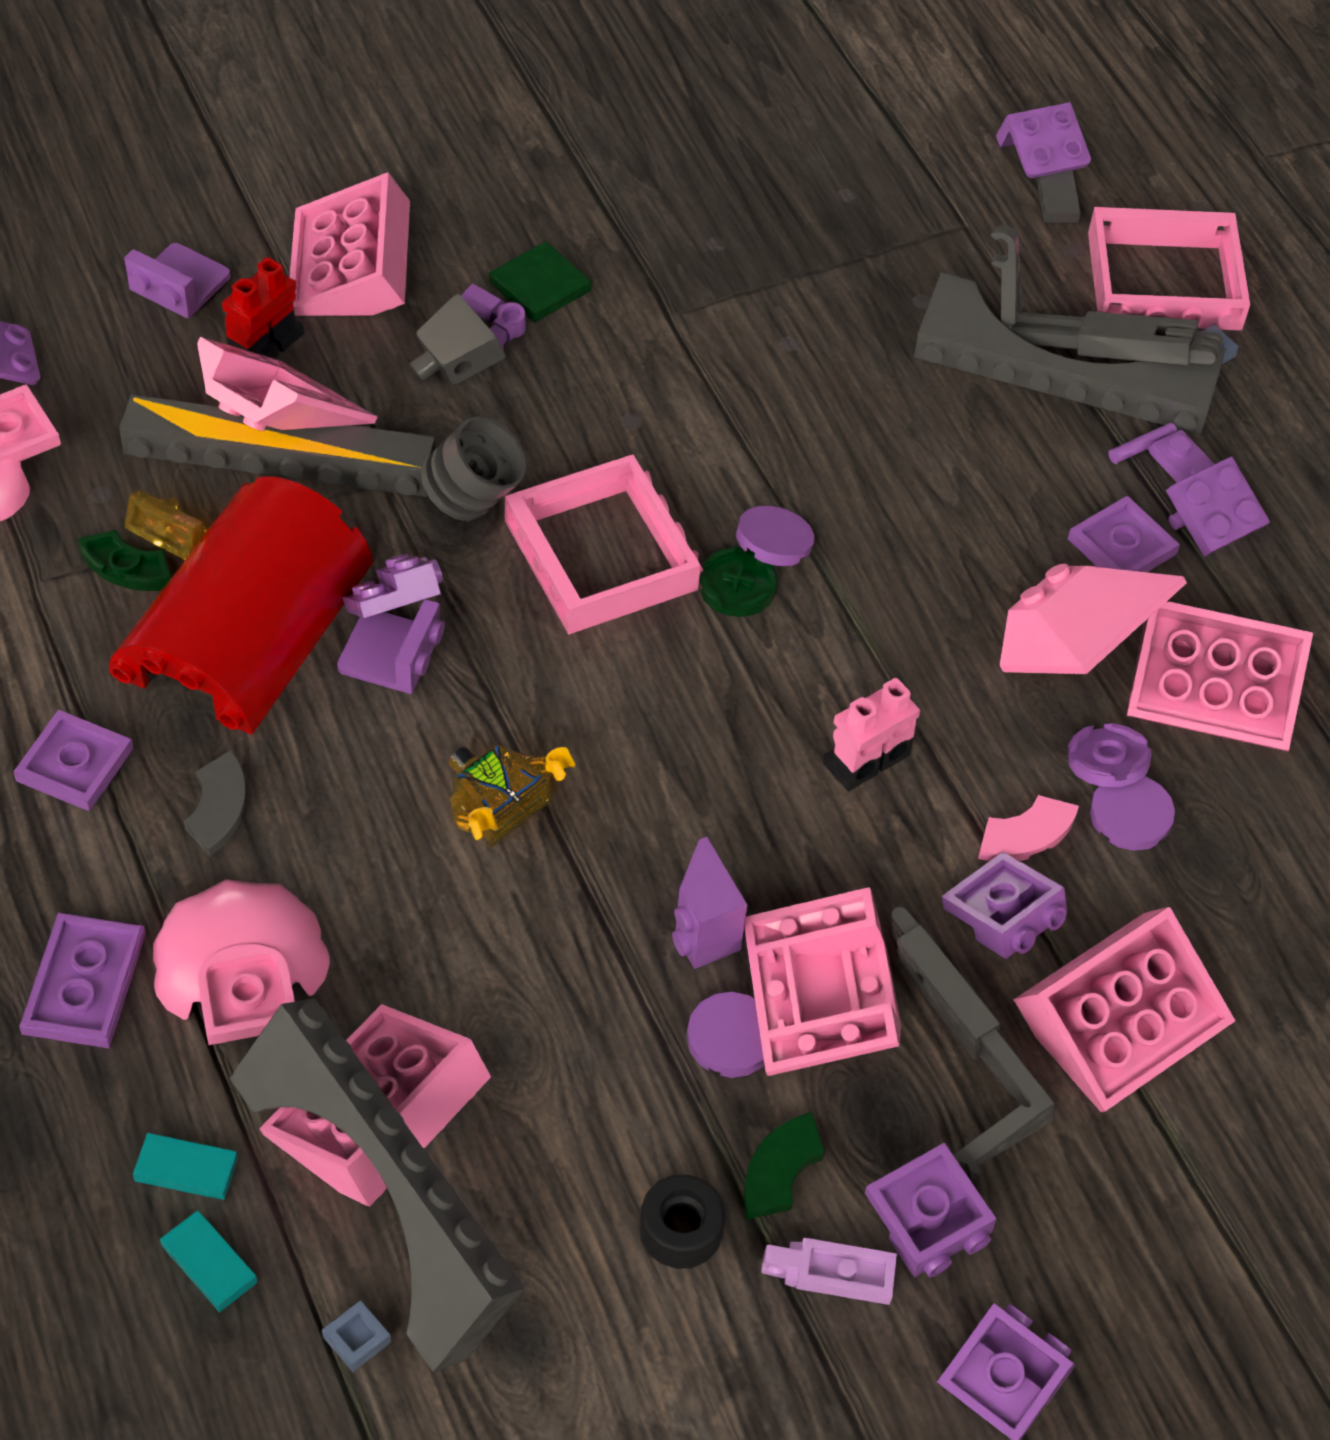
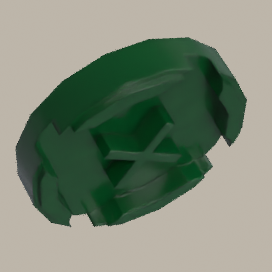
M739 547L718 550L706 558L702 564L703 572L700 573L698 589L703 601L713 610L727 616L746 617L758 614L770 605L776 595L777 573L773 565L763 563L754 558L755 552L752 551V554L742 552L743 548Z

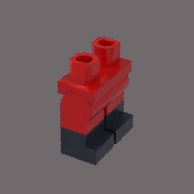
M265 257L257 264L258 272L250 279L240 278L232 285V294L222 302L223 311L228 313L225 318L227 345L276 359L279 356V351L283 353L304 335L303 323L295 319L293 302L296 300V281L284 274L283 266L280 263Z

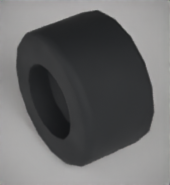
M671 1175L658 1181L646 1193L640 1213V1237L648 1254L660 1264L675 1269L694 1268L707 1262L718 1250L725 1225L724 1203L717 1190L704 1179L691 1175ZM684 1210L693 1213L700 1219V1227L690 1233H679L668 1228L664 1224V1218L673 1211Z

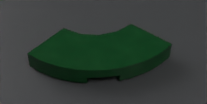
M116 530L77 538L78 548L87 565L97 575L115 585L132 590L161 591L172 578L164 550L146 551L134 548L124 542Z
M812 1112L797 1116L781 1124L756 1149L749 1163L744 1184L743 1200L746 1220L791 1210L793 1204L791 1189L795 1178L807 1166L823 1160L824 1149Z

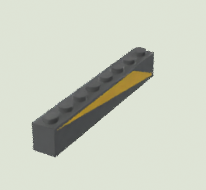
M133 394L129 398L119 427L123 454L423 497H427V493L422 483V465L424 460L435 450V437L353 425L280 430L266 426L265 431H260L244 424L243 419L245 416L229 414L217 406Z

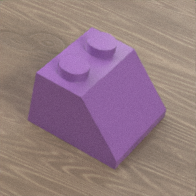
M708 837L698 841L679 889L678 908L674 910L676 929L672 932L674 945L681 956L687 955L694 969L741 950L747 903Z

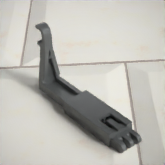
M1000 225L993 229L990 235L993 239H1003L1008 243V255L999 253L991 263L995 267L1002 268L1001 323L1023 340L1038 346L1078 349L1079 356L1189 365V363L1213 364L1223 342V337L1217 332L1198 331V320L1088 311L1085 317L1020 312L1024 306L1019 236L1009 226Z
M897 907L892 911V937L899 947L897 948V954L899 955L897 963L976 1062L982 1058L1019 1105V1107L953 1154L961 1168L969 1173L970 1179L979 1181L978 1166L1052 1122L1055 1103L1001 1037L998 1020L922 925L916 922L906 908Z

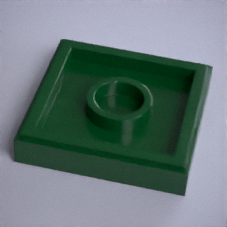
M546 241L489 272V282L512 303L520 304L525 310V315L534 323L591 291V281Z

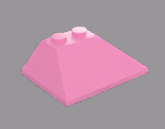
M199 338L197 345L206 394L220 401L218 408L235 416H245L243 423L252 428L265 431L266 426L280 430L375 424L378 416L280 360L207 338Z
M1067 564L1054 566L1046 572L1045 579L1037 586L1025 590L1020 595L1021 599L1008 610L1000 667L1003 672L1087 674L1187 584L1184 576L1093 566H1068Z
M870 887L745 917L744 928L767 1076L900 1046L901 1022L889 956Z

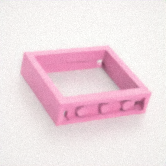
M1094 207L1088 237L1097 312L1198 320V329H1206L1214 324L1220 330L1243 329L1250 308V299L1235 213ZM1103 221H1110V225L1105 226ZM1218 226H1224L1223 230H1217ZM1106 244L1218 248L1226 299L1112 294Z
M633 454L505 496V522L568 635L697 591L699 588L700 573L703 572L698 562L699 553L696 550L692 551L686 542L682 525L679 522L673 521L669 514L666 499L662 494L658 495L652 486L649 471L644 472ZM626 491L672 568L580 599L536 521Z

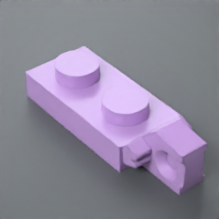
M803 1238L802 1242H790L789 1248L767 1244L763 1255L761 1273L785 1278V1285L796 1287V1289L890 1305L893 1295L897 1253Z

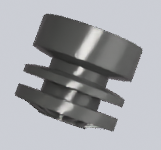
M469 418L424 460L421 469L422 483L430 500L443 513L454 519L469 522L480 519L500 499L518 485L524 478L526 462L524 452L517 439L506 427L488 418Z

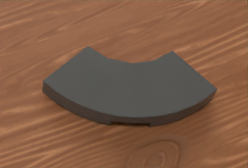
M231 750L195 771L196 779L202 789V798L196 811L184 820L185 830L209 857L223 848L234 836L241 824V817L247 799L244 774Z

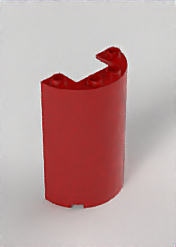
M266 476L258 477L254 483L248 484L245 482L112 655L109 662V673L122 683H132L145 689L149 684L148 670L151 673L164 674L178 680L189 689H199L213 697L216 720L229 729H239L252 735L343 607V596L353 593L352 587L360 583L372 566L373 558L367 541L357 526L350 529L339 518L343 512L327 498L304 485L283 478Z

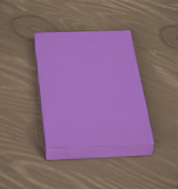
M58 912L19 1026L21 1034L110 1049L146 935L144 926Z

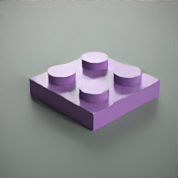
M1232 456L1172 485L1166 490L1204 557L1270 523Z
M1129 496L1120 499L1070 529L1068 540L1096 567L1149 572L1177 555L1180 546Z
M58 709L14 770L15 780L90 812L134 749L132 739Z

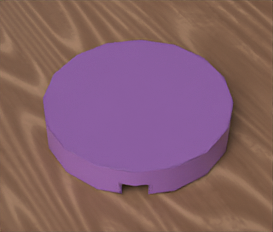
M757 506L746 510L740 516L736 531L739 545L745 551L749 548L755 552L754 558L775 566H793L800 563L801 558H807L811 553L815 536L811 526L801 516L787 509L775 506Z
M1108 723L1104 724V728L1094 730V725L1088 726L1074 734L1068 744V763L1071 770L1077 777L1097 786L1123 787L1134 784L1146 776L1151 766V748H1148L1146 738L1127 726Z
M1144 776L1136 783L1123 787L1099 786L1094 792L1089 814L1093 827L1099 834L1102 832L1108 837V842L1119 848L1136 851L1150 849L1158 845L1160 840L1167 837L1173 826L1175 808L1172 798L1167 791L1157 782Z
M726 992L714 994L698 1004L690 1015L686 1037L689 1051L701 1067L708 1071L710 1068L713 1071L720 1072V1076L735 1078L748 1076L765 1065L754 998L746 994Z

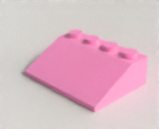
M389 172L295 209L290 278L294 279L297 285L295 290L296 300L293 302L295 316L375 315L405 304L410 200Z
M1167 601L1143 624L1127 716L1288 752L1313 633Z
M1170 907L1143 913L1013 999L1035 1038L1100 1112L1107 1111L1235 1022L1233 1015Z
M383 1004L346 1040L363 1066L376 1080L379 1088L392 1106L403 1117L405 1124L423 1148L445 1128L451 1119L491 1078L471 1039ZM280 1107L259 1128L266 1138L336 1191L370 1207L387 1189L380 1174L362 1149L336 1125L319 1115L293 1107Z

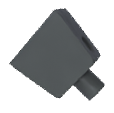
M457 293L417 331L416 337L424 353L409 363V365L421 382L440 370L451 384H458L498 363L506 356L495 334L460 294Z

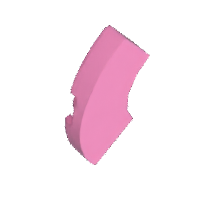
M1038 795L1033 806L1019 816L1007 819L989 817L978 859L990 861L1001 852H1005L1018 861H1023L1047 848L1052 849L1070 831L1079 806Z

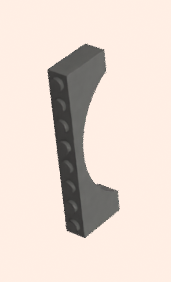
M941 272L918 331L914 358L1161 425L1171 422L1177 429L1201 435L1226 348L1220 347L1213 364L1189 363V365L1146 361L1105 364L1066 358L1036 347L1010 331L987 307L979 292L976 281Z
M315 998L281 1004L229 1079L253 1113L280 1107L306 1110L336 1125L362 1149L380 1174L393 1199L406 1238L410 1259L412 1290L410 1317L406 1334L432 1372L466 1361L525 1288L513 1273L510 1265L502 1258L486 1236L481 1225L476 1222L460 1200L455 1189L447 1182L431 1160L429 1153L421 1146L405 1124L403 1117L395 1110L379 1088L376 1080L363 1066L350 1044L343 1038L329 1019L324 1008L319 1005Z

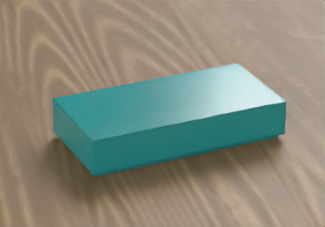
M147 1133L133 1172V1178L135 1182L225 1200L238 1161L237 1151Z
M198 1210L160 1238L163 1249L219 1313L258 1283L257 1277Z

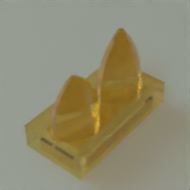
M139 489L129 495L124 528L185 560L205 534L206 523L202 517L190 516L178 510L177 499H157Z

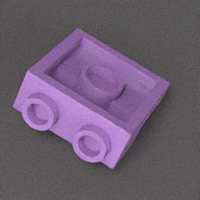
M398 555L386 559V567L376 569L380 584H376L375 581H369L353 586V594L343 596V601L348 613L366 618L441 594L438 583L443 581L442 573L435 559L428 561L426 557L418 559V556Z
M1001 852L941 896L944 910L972 926L976 941L1005 959L1015 952L1020 954L1028 952L1033 947L1036 936L1047 928L1056 930L1061 927L1068 913L1063 886L1005 852Z
M945 1143L866 1186L865 1195L890 1231L889 1240L913 1277L923 1272H926L929 1278L934 1277L952 1264L950 1257L965 1249L968 1255H972L983 1249L991 1241L989 1234L993 1232L996 1217Z
M994 1303L937 1383L1011 1440H1021L1045 1405L1050 1403L1075 1368V1364L1068 1359L1072 1352L1069 1347L1050 1333H1048L1044 1340L1028 1329L1033 1321L1011 1304H1008L1005 1310H1003Z

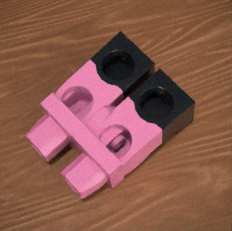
M897 678L883 684L882 689L867 698L860 697L850 703L849 708L834 717V724L837 726V729L833 732L835 748L825 753L823 764L848 792L878 775V770L883 772L911 755L916 719L919 718L920 709L910 699V691Z

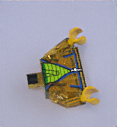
M493 746L479 757L467 747L458 749L449 760L450 767L457 772L453 778V795L450 799L455 826L459 830L472 833L475 840L483 838L492 848L550 803V777L554 776L557 781H562L566 777L564 768H574L576 766L568 748L558 747L550 751L547 756H533L515 751L510 752L502 746Z

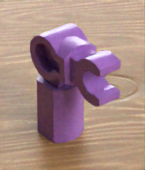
M473 283L462 294V298L482 319L491 323V328L489 329L497 337L503 351L505 342L509 343L513 338H518L525 333V310L520 304H505L502 299Z

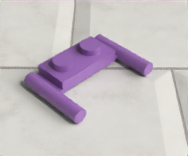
M1171 422L1109 450L1110 460L1117 464L1148 449L1153 458L1177 483L1215 465L1182 429L1177 431L1176 426ZM1178 512L1169 516V524L1174 530L1186 526Z

